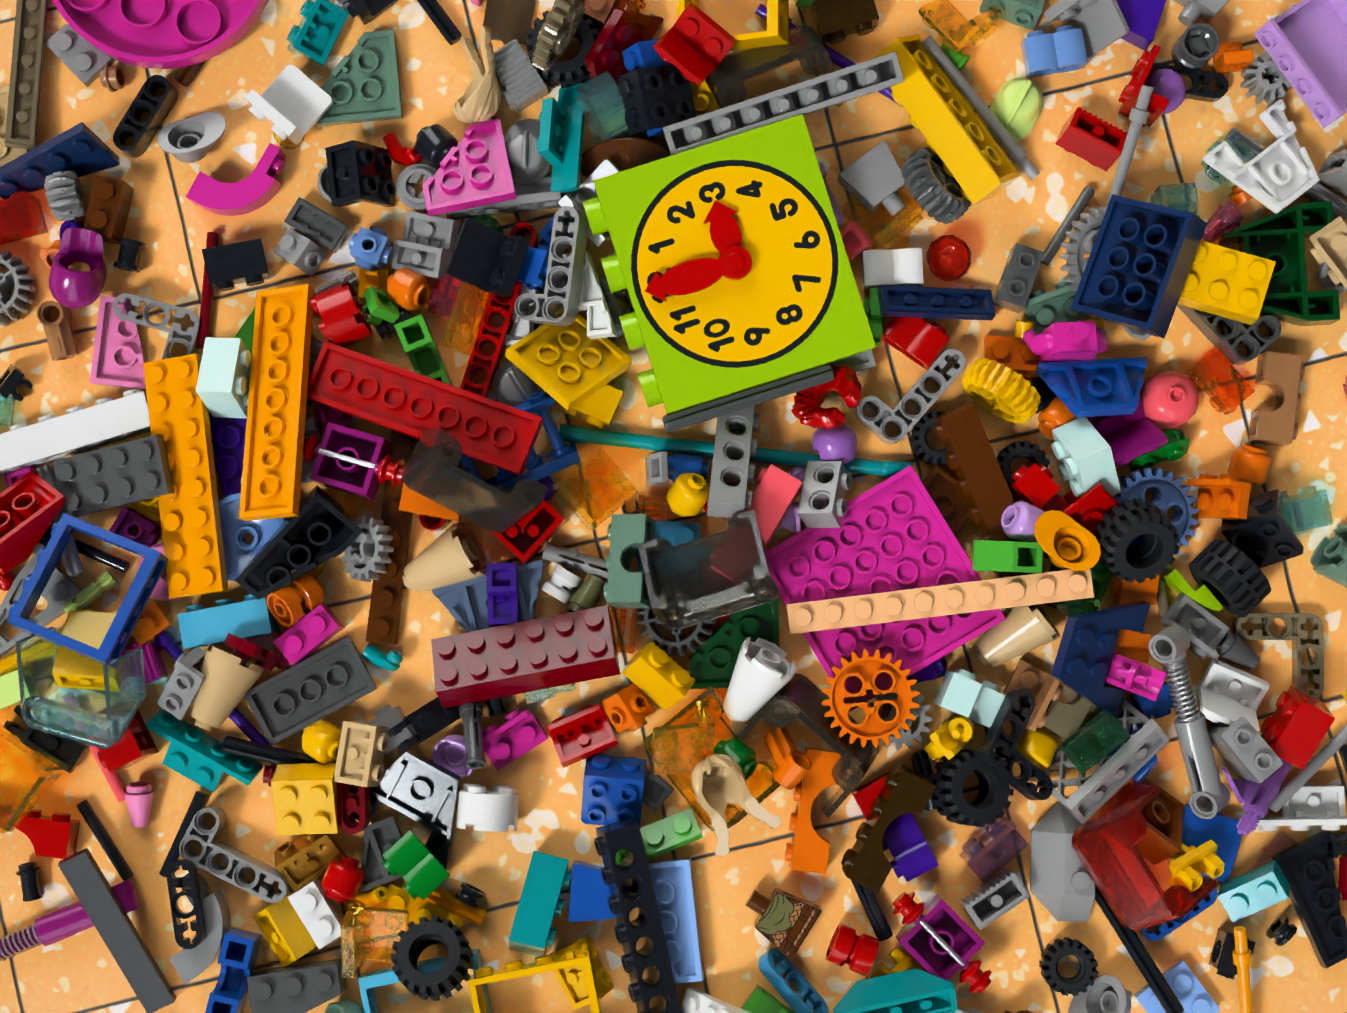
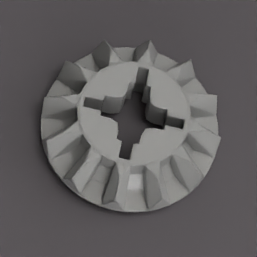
M413 164L406 167L400 173L396 182V192L401 202L413 210H427L423 191L418 195L417 199L416 190L409 185H418L420 180L422 181V177L425 182L428 177L432 178L437 171L426 164Z

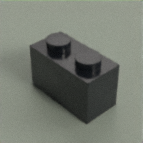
M261 238L201 249L210 288H217L218 292L232 290L235 288L234 284L246 282L247 286L259 285L264 283V278H269Z

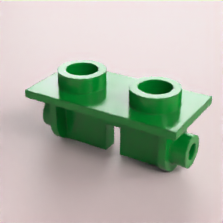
M1173 428L1162 432L1167 436L1168 443L1158 447L1155 451L1148 452L1131 460L1130 471L1152 468L1156 463L1166 460L1176 461L1187 454L1190 439H1185L1182 429L1176 430Z

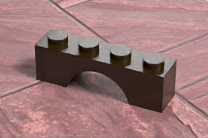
M898 763L896 769H891L888 773L881 796H876L870 807L871 815L866 823L862 822L856 832L857 840L853 848L847 849L841 861V865H843L842 870L847 878L879 893L893 867L884 855L882 847L886 828L894 819L903 814L922 813L937 787L931 779Z

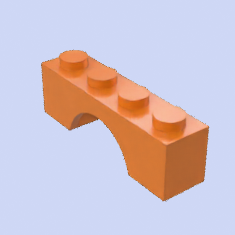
M805 747L804 753L811 760L812 769L795 786L793 791V801H798L796 813L790 814L789 831L794 832L792 843H786L784 860L789 861L790 869L826 874L830 843L814 830L810 814L812 804L817 795L825 788L839 784L843 754L837 751Z

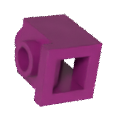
M123 507L109 531L150 548L159 541L160 534L158 533L161 530V526L137 511ZM137 525L139 527V533L138 535L133 536L131 532Z

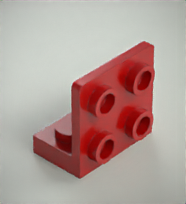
M691 2L672 28L654 44L653 48L658 52L661 59L672 63L678 68L688 81L701 85L719 66L737 42V39Z

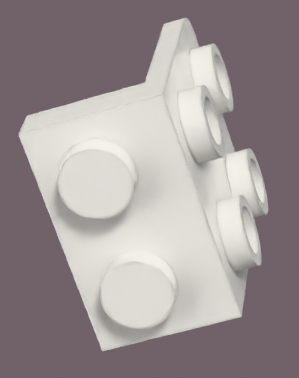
M291 64L285 67L261 96L253 89L245 96V99L251 105L248 110L261 122L267 119L273 125L270 129L283 141L289 138L296 145L333 104L332 98Z
M1212 659L1197 686L1200 711L1206 719L1214 723L1222 722L1229 726L1240 717H1245L1259 733L1260 729L1256 710L1270 687L1269 682L1224 662Z

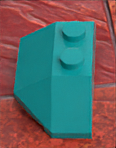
M915 968L856 981L833 1008V1013H954L958 1010L955 987L952 982Z

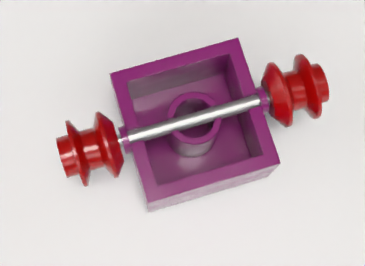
M330 422L327 424L321 445H319L316 434L305 438L304 433V461L309 463L317 457L310 479L318 485L375 501L380 484L390 480L392 487L396 488L399 483H404L405 474L408 472V467L404 466V459H399L397 463L392 462V458L389 455L392 444L383 437Z
M903 892L892 903L895 907L892 913H901L904 916L902 924H907L895 936L899 943L930 974L948 981L960 969L959 982L967 981L970 984L969 993L975 991L981 993L991 983L989 977L992 971L987 970L983 972L980 969L981 960L971 962L968 960L985 942L938 894L925 907L924 902L916 903L913 900L915 892L909 894Z

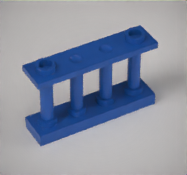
M538 391L528 397L527 401L514 406V408L531 414L537 412L538 416L544 419L543 427L553 447L551 453L544 456L536 455L533 448L522 476L497 468V476L486 480L481 477L472 458L458 454L471 482L466 494L471 508H475L581 462L575 444L568 445L561 438L548 409L549 406L556 403L547 392Z

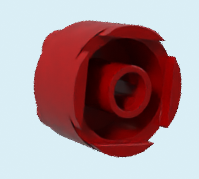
M349 281L316 294L309 299L315 314H319L322 320L318 324L325 340L329 339L330 343L344 348L372 336L371 325L366 322L368 317L363 312L362 304H359L356 299L357 293Z

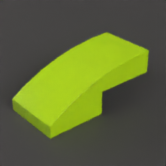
M1176 568L1168 569L1160 576L1162 581L1164 580L1165 584L1176 594L1183 593L1205 610L1220 611L1223 608L1205 584L1195 585L1192 588Z

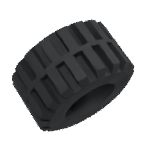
M548 10L542 13V20L538 17L533 22L534 29L530 28L528 31L529 39L526 40V46L531 63H533V53L537 48L535 47L538 42L537 36L546 20ZM584 13L573 36L582 46L574 58L567 61L556 60L547 72L533 66L543 82L549 81V85L556 88L557 84H560L561 88H567L568 84L576 85L580 84L579 81L584 80L585 83L590 80V72L587 71L585 57L599 36L597 28H594V22L590 18L585 19Z
M1135 499L1131 503L1127 500L1123 501L1120 507L1117 505L1111 508L1112 512L1109 514L1105 513L1101 517L1104 521L1098 523L1095 528L1098 533L1094 534L1100 544V557L1116 577L1119 579L1124 578L1126 582L1130 583L1134 580L1141 583L1145 581V578L1152 580L1157 578L1156 574L1159 572L1163 574L1167 570L1166 566L1173 564L1175 560L1173 555L1178 554L1179 551L1177 543L1180 542V538L1176 533L1177 529L1157 506L1149 501L1144 503L1141 499ZM1146 534L1140 543L1127 548L1133 539Z
M1214 539L1189 564L1190 572L1197 584H1205L1223 608L1236 616L1246 617L1271 592L1268 579L1261 569L1241 550L1224 540Z
M960 750L950 760L944 755L942 757L944 762H937L934 767L937 769L936 774L931 773L930 777L937 786L933 792L935 797L931 800L933 805L940 806L937 812L942 816H946V820L961 825L985 827V824L991 825L996 822L995 818H1002L1005 815L1003 809L1010 807L1011 802L1008 801L1009 795L1013 796L1014 789H1010L1009 783L982 762L980 750ZM973 771L979 780V793L976 799L969 804L963 794V784L967 775Z
M432 916L429 921L426 917L419 918V924H415L412 921L407 924L410 928L407 932L400 931L398 934L401 938L400 942L394 941L392 948L396 953L391 954V961L395 964L392 968L398 980L413 995H418L424 1000L430 997L433 1001H439L441 995H444L447 999L452 996L451 991L453 989L459 992L463 988L460 984L462 980L468 981L470 978L468 969H473L474 962L471 960L473 951L462 931L456 925H453L450 920L444 918L442 921L439 916ZM433 944L446 945L448 947V957L445 964L439 970L432 973H421L418 971V958L425 948Z

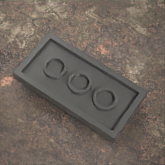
M155 434L52 461L58 491L66 498L62 506V512L75 518L174 493L162 434Z
M348 636L250 689L246 693L245 698L270 746L378 688L351 636Z

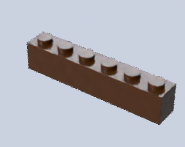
M964 404L933 418L936 424L933 427L935 436L940 443H944L947 454H945L946 462L951 470H955L959 481L956 482L958 490L962 497H966L971 508L968 509V513L972 522L975 525L978 524L982 533L979 537L980 540L1015 541L1004 534L1001 524L1004 510L1008 506L1013 505L1015 501L974 404ZM993 571L997 578L1032 574Z

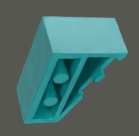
M533 851L509 937V949L534 956L545 955L547 946L552 947L556 929L552 928L555 916L560 917L565 900L560 898L562 887L568 888L572 875V870L567 869L569 860Z

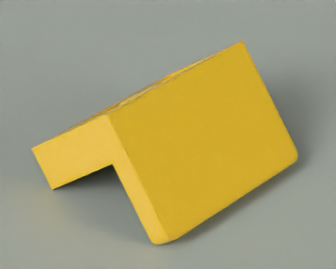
M290 892L281 901L271 904L252 916L283 968L317 947L287 898L294 892Z

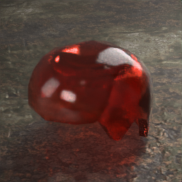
M943 235L931 242L926 252V260L931 273L935 277L943 281H956L968 273L972 264V255L969 246L964 240L954 235Z

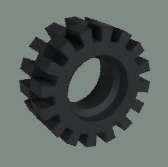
M946 411L930 412L921 417L912 428V435L910 437V443L912 442L913 446L911 447L912 451L916 452L918 455L916 457L919 460H924L925 464H937L938 466L947 464L945 454H947L946 448L936 450L930 447L927 442L929 430L936 426L933 418L946 413Z
M1017 441L1009 444L999 452L996 458L1008 487L1014 481L1011 477V463L1017 457H1025L1031 464L1036 463L1038 466L1043 464L1048 468L1050 461L1045 457L1046 452L1039 449V445L1036 443L1031 444L1030 441ZM1009 487L1011 494H1012V495H1013V494H1016V493Z
M1064 937V940L1055 939V943L1052 945L1049 943L1046 946L1048 948L1046 952L1042 951L1041 953L1043 959L1039 961V967L1042 969V977L1053 990L1060 992L1062 995L1068 996V994L1077 996L1080 991L1085 993L1088 991L1086 987L1088 985L1093 986L1095 983L1093 977L1098 975V971L1095 970L1098 967V963L1094 959L1095 955L1079 940H1072L1069 937ZM1066 955L1075 956L1080 964L1078 973L1071 978L1062 977L1057 969L1059 960Z

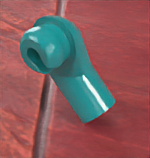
M370 644L367 645L361 657L375 666L389 671L398 670L400 663L403 661V656L398 651L391 650L386 655Z

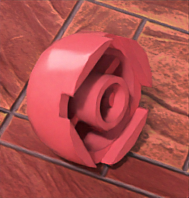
M1174 370L1160 371L1148 377L1139 392L1145 416L1161 430L1173 429L1186 424L1195 415L1199 405V392L1195 383L1186 374Z

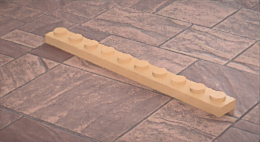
M1069 569L786 605L790 634L1088 599L1094 598L1090 569L1086 571H1073Z

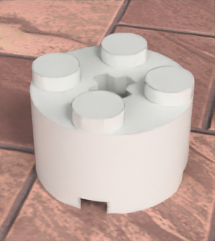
M463 784V790H459L456 827L465 829L466 826H474L476 831L508 832V828L512 831H517L519 793H516V788H511V786L493 785V790H486V787L480 784Z

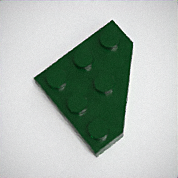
M777 596L747 597L706 639V643L701 645L689 657L690 677L695 679L690 689L728 688L741 645L748 637H751V642H756L757 638H762L779 647V605Z

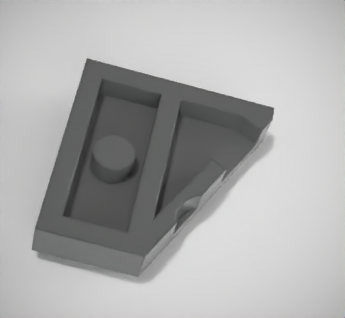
M395 815L372 823L364 830L361 869L365 872V879L359 893L401 878L399 874L393 877L382 864L386 860L382 855L402 837Z

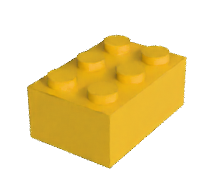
M1200 241L1178 304L1253 325L1259 318L1276 261Z

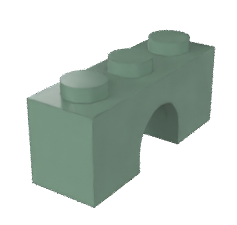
M612 514V521L608 525L607 530L610 552L607 553L605 560L608 570V582L604 584L606 603L616 609L650 608L652 579L643 572H632L630 564L633 556L639 551L654 550L655 520L647 514Z

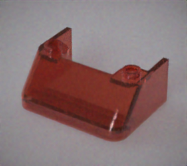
M1129 782L1083 825H1080L1074 831L1072 846L1120 924L1128 929L1142 930L1185 916L1218 886L1216 880L1203 877L1202 885L1193 892H1190L1188 888L1181 885H1173L1165 892L1163 891L1136 847V844L1144 838L1147 832V822L1140 810L1157 796L1161 790L1158 786Z

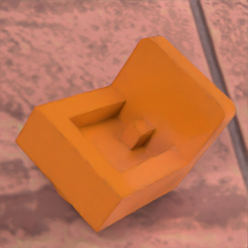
M149 598L132 632V636L140 646L171 625L166 619V616L170 613L160 600L154 602Z

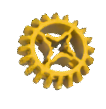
M982 358L976 359L964 373L962 386L966 390L967 395L972 397L973 401L978 403L981 408L986 409L990 414L996 415L999 419L1002 418L1014 424H1026L1037 412L1038 406L1041 403L1039 393L1035 387L1030 385V381L1025 380L1022 374L1016 373L1013 368L1010 369L1003 363L999 364L995 360Z

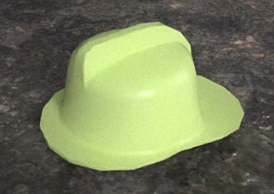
M1013 78L1005 82L997 93L989 109L1016 143L1027 136L1038 118L1044 103L1043 93L1038 85L1025 78ZM987 126V130H988L989 133L992 135V137H993L996 141L1000 142V141L997 139V137L993 134V132L989 129V127Z

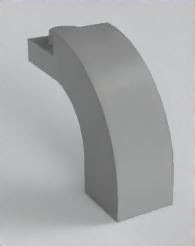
M189 873L181 878L183 885L181 887L182 890H192L191 885L187 887L184 886V878L189 876ZM198 874L206 929L205 939L197 947L183 949L169 959L185 984L203 973L217 960L220 955L224 935L230 928L229 909L221 889L209 894L207 891L209 889L208 883L201 874ZM186 895V897L188 898V900L194 908L193 899Z

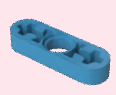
M772 948L759 957L760 971L795 1013H828V1006L824 999L792 961L778 948ZM789 980L796 984L797 994L791 990Z

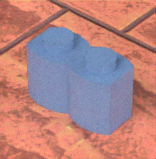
M1073 25L1061 26L1056 29L1055 33L1045 34L1044 30L1028 33L1027 38H1024L1021 42L1027 78L1085 68L1088 63L1082 28L1074 29Z

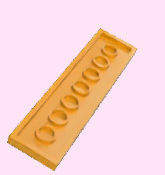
M309 284L257 291L239 509V518L244 521L299 516L313 308L309 299L314 297L315 289Z
M197 353L143 363L151 435H163L174 493L158 497L164 556L168 559L166 575L169 599L229 591L209 411L196 393L202 354Z

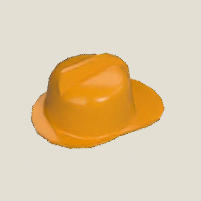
M1050 510L1042 513L1037 518L1034 526L1035 538L1038 545L1048 554L1051 562L1056 567L1063 570L1086 571L1098 563L1101 555L1099 542L1090 531L1082 527L1070 516L1061 511Z

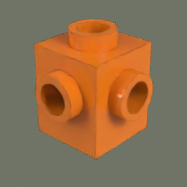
M634 683L601 702L604 711L618 733L628 728L632 732L647 724L645 717L655 712L642 690Z

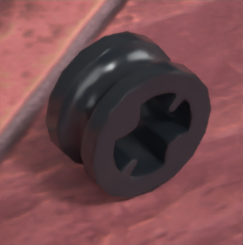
M462 882L460 885L462 890L457 892L455 897L471 907L479 908V899L484 898L486 894L479 888Z
M1285 916L1274 921L1266 932L1267 937L1275 939L1274 943L1277 946L1286 944L1297 931V927L1294 924H1288L1289 919Z

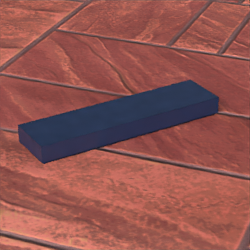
M880 285L877 290L881 316L992 321L996 316L991 290Z

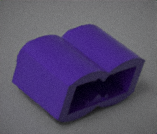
M912 813L903 814L888 825L883 835L882 847L883 851L889 849L894 858L890 863L897 878L903 876L906 882L939 866Z

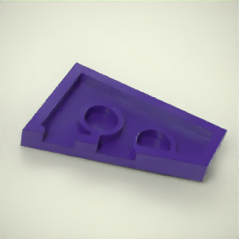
M209 412L211 438L217 458L216 466L223 496L227 497L241 493L240 481L243 471L247 418L213 417Z

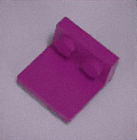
M1139 398L1134 414L1086 417L1110 445L1115 467L1128 464L1131 460L1148 452L1155 451L1158 447L1168 443L1167 436L1145 416L1141 398Z

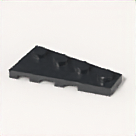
M1321 831L1271 856V858L1277 862L1291 886L1289 892L1290 900L1321 967L1328 968L1347 958V926L1345 917L1341 915L1339 904L1341 896L1339 888L1335 884L1333 874L1335 866L1333 857H1330L1327 844L1330 843L1328 832Z

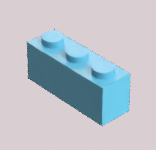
M252 594L244 596L245 601L234 603L233 598L215 601L216 607L204 609V604L187 606L186 612L177 614L183 649L224 643L228 633L241 639L278 633L276 620L267 606V597L258 600Z

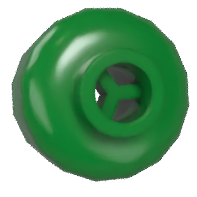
M731 738L726 742L721 740L712 751V754H724L735 759L741 767L746 780L757 767L754 750L738 738Z

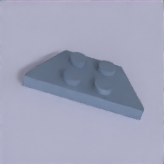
M543 559L517 566L519 622L533 620L544 568ZM487 574L480 578L432 590L435 597L443 603L467 632L492 628L488 627Z

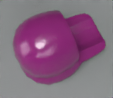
M67 228L61 237L59 251L53 259L49 276V289L52 296L61 305L71 309H82L93 304L98 299L105 285L107 267L103 259V238L99 233L88 229ZM73 261L83 262L89 265L90 271H74L68 269V266Z

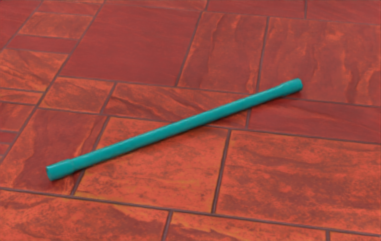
M560 424L559 429L563 442L591 443L713 457L715 442L598 430L567 424ZM756 447V456H750L749 461L798 467H807V461H821L819 454ZM730 457V458H729V459L739 460V458H736V457ZM859 458L843 464L848 472L879 475L885 478H890L909 465L913 468V463Z

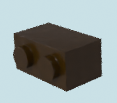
M818 0L812 3L811 14L819 39L823 43L837 44L844 41L846 36L857 33L858 36L869 34L874 31L879 21L874 0Z

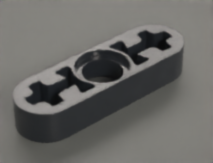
M1154 63L1149 72L1150 74L1158 69H1171L1181 76L1189 77L1192 81V88L1186 90L1185 98L1216 102L1227 93L1229 88L1226 77L1217 72ZM1212 81L1215 82L1217 88H1220L1215 94L1211 93L1212 89L1210 87L1204 86L1199 89V92L1196 91L1199 83L1200 85L1208 86Z
M181 859L168 867L166 878L175 940L181 948L193 949L204 941L206 929L197 868L192 861ZM180 866H182L183 870H188L189 876L184 878V886L191 885L192 890L185 889L177 893L176 888H180L183 885L181 877H176L175 872L180 870ZM187 895L193 899L194 908L191 912H183L179 908L178 901L181 896ZM195 915L196 920L190 921L191 931H197V936L190 942V938L183 935L189 928L188 921L181 923V919H187Z

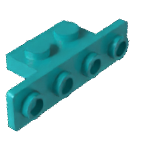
M584 83L560 88L558 102L553 97L543 99L542 112L539 115L540 135L537 140L538 152L553 166L552 192L565 193L576 191L580 186L587 86Z
M160 709L146 725L147 729L171 742L162 764L213 793L220 786L225 773L246 785H250L263 768L261 764L253 759L223 752V742L216 740L185 721L177 719L163 709Z

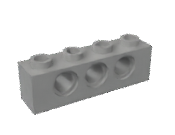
M755 405L717 417L707 516L743 520L744 508L750 509L752 491L746 490L747 482L753 483L755 465L749 464L750 456H756L757 439H751L752 431L758 432L760 414L754 413ZM732 432H740L741 434L736 435ZM736 457L739 458V460H731L729 458ZM726 483H735L736 486H728Z

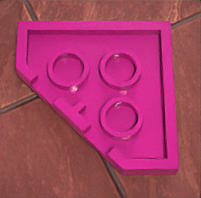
M500 118L471 124L464 132L465 137L457 147L453 146L440 162L441 167L433 177H428L422 187L428 216L516 199Z

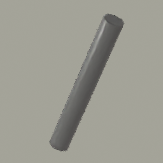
M1088 186L1083 188L1044 250L1042 264L1049 266L1061 247V243L1067 237L1065 232L1071 231L1073 228L1072 221L1078 220L1080 214L1094 195L1095 191Z

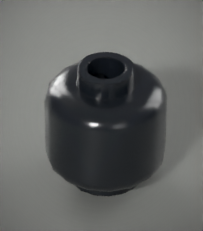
M433 124L423 127L418 132L415 150L428 165L433 168H440V162L453 146L457 147L458 141L443 126Z

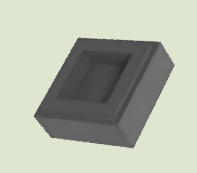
M652 769L644 780L643 802L656 812L675 788Z

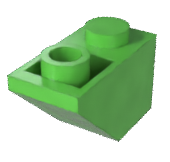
M973 540L972 570L1042 573L1043 549L1038 545V542Z

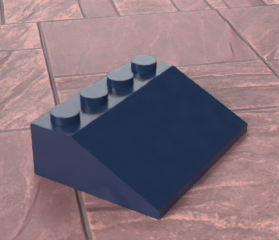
M1112 194L1071 309L1138 332L1165 339L1207 223L1191 212Z

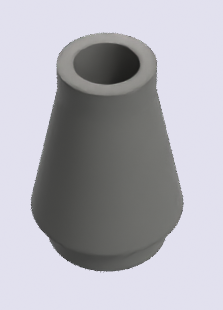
M1228 630L1215 649L1220 654L1219 656L1237 663L1248 670L1255 668L1260 661V656L1251 649L1236 631L1231 632Z

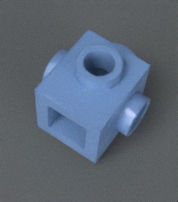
M371 226L370 230L360 227L358 234H353L349 242V249L351 250L350 255L356 261L355 265L372 271L373 268L384 269L385 264H389L394 248H392L393 243L386 237L387 232ZM369 242H373V248L371 250H366L369 245Z

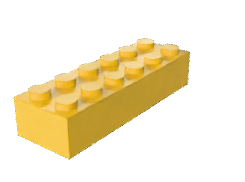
M920 35L898 37L874 57H881L893 52L897 54L904 82L890 87L893 99L908 112L910 123L926 137L928 148L941 158L944 170L959 183L961 194L966 200L975 205L994 197L1019 178L1020 174L958 88L922 45L921 42L923 40Z

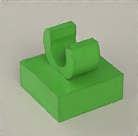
M370 286L363 293L367 303L363 307V312L370 315L366 320L368 324L378 326L383 320L394 323L400 317L397 305L387 298L386 292Z

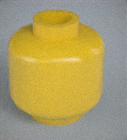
M697 473L680 474L676 477L667 493L670 509L681 517L696 516L702 511L709 499V485L704 477Z
M318 721L309 725L302 735V749L304 753L323 765L336 762L341 730L327 721Z
M1037 727L1035 732L1027 729L1024 730L1016 750L1040 770H1045L1050 767L1058 744L1051 737L1052 732L1044 727Z

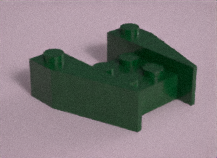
M1332 201L1300 203L1277 214H1272L1229 231L1219 239V244L1238 243V250L1240 252L1276 261L1259 316L1271 315L1279 321L1297 326L1331 325L1340 320L1338 290L1308 291L1304 239H1309L1310 236L1333 221Z

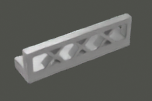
M552 177L543 178L536 184L531 185L517 184L513 181L516 199L444 213V215L449 219L460 220L561 208L558 202L562 199V193L551 191Z

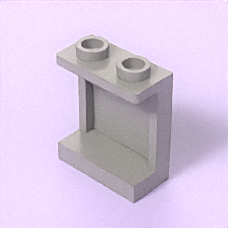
M1240 717L1230 726L1222 722H1212L1207 726L1211 745L1239 778L1261 784L1283 765L1280 758L1245 717Z

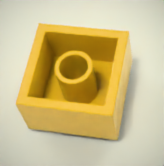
M321 763L277 765L271 780L277 835L338 833L340 827L338 824L337 807L338 782L333 781L336 763L324 765Z

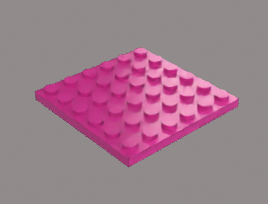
M911 465L848 502L847 514L843 516L841 528H805L762 554L759 560L785 605L982 580L977 571L972 570L971 561ZM997 609L803 633L829 677L835 678L836 676L831 669L832 666L839 669L843 668L841 658L846 659L849 663L852 661L851 652H855L859 658H862L863 650L867 649L869 656L873 657L876 649H879L881 659H884L888 653H891V663L894 664L900 659L903 660L899 669L903 671L910 668L911 672L906 676L908 678L1004 621L1006 618L1001 610ZM880 673L876 678L877 687L881 690L891 688L893 679L890 674ZM850 676L846 681L847 690L851 693H858L862 688L861 679L857 676ZM868 689L867 695L844 698V703L868 702L878 695L873 694L872 689ZM859 706L852 707L849 712H851Z

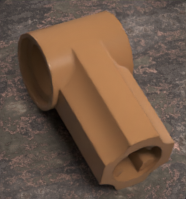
M52 300L43 302L38 307L37 318L43 324L52 361L66 360L78 356L79 352L71 325L72 312L70 308ZM54 308H58L60 311L59 319L52 323L50 312Z

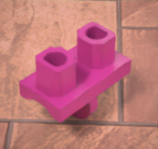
M1114 653L1105 682L1157 702L1167 673Z

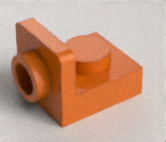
M1240 41L1220 43L1218 51L1213 56L1214 70L1220 74L1243 71L1254 62L1253 49L1243 50L1242 42Z

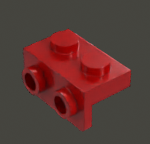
M601 703L587 705L580 712L571 716L559 717L552 724L546 726L563 768L618 745L609 718Z

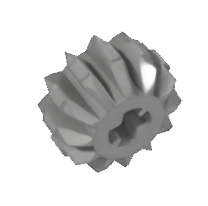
M1265 53L1261 54L1257 60L1254 59V62L1247 69H1244L1240 75L1246 79L1240 84V88H1248L1249 91L1246 93V98H1250L1253 95L1256 96V104H1260L1265 100L1267 105H1271L1275 102V99H1282L1286 95L1285 90L1291 88V84L1278 69L1271 57L1268 59Z
M64 170L46 176L44 184L45 196L51 208V213L58 221H70L84 216L87 207L86 196L80 183V178L77 177L76 173L73 170Z

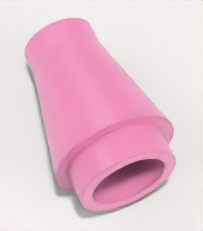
M139 781L127 784V791L124 792L132 827L140 828L150 825V813L155 792L151 788L150 782Z

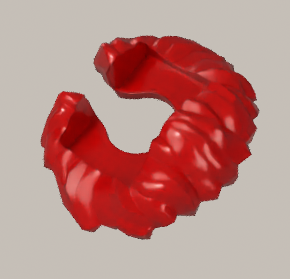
M830 364L834 372L833 381L796 392V396H794L795 403L791 411L800 420L801 424L827 430L839 428L845 424V414L837 407L822 408L821 405L827 397L828 391L831 390L840 393L848 408H857L860 405L861 384L858 381L856 372L847 365L835 367Z

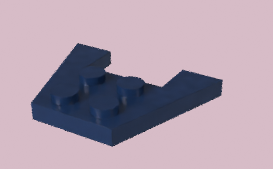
M1139 601L1068 616L1051 676L1109 716L1117 719L1125 690L1115 686L1104 685L1120 628L1142 633L1150 603Z

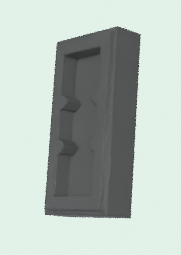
M298 197L284 220L287 225L335 253L351 229L347 224L301 197Z

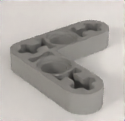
M129 293L120 294L115 298L113 310L119 319L169 333L162 359L172 358L169 352L171 346L175 343L185 345L187 355L192 354L199 329V319L193 311ZM126 299H129L133 307L140 309V303H146L147 305L143 310V320L136 319L139 315L138 312L129 311L128 315H123L122 309L118 307L119 303H125ZM160 307L164 310L165 318L161 323H153L148 319V312L151 308ZM170 310L176 311L174 318L184 319L185 315H189L190 321L195 323L194 327H188L187 331L181 330V324L172 322L173 328L166 327L170 320Z

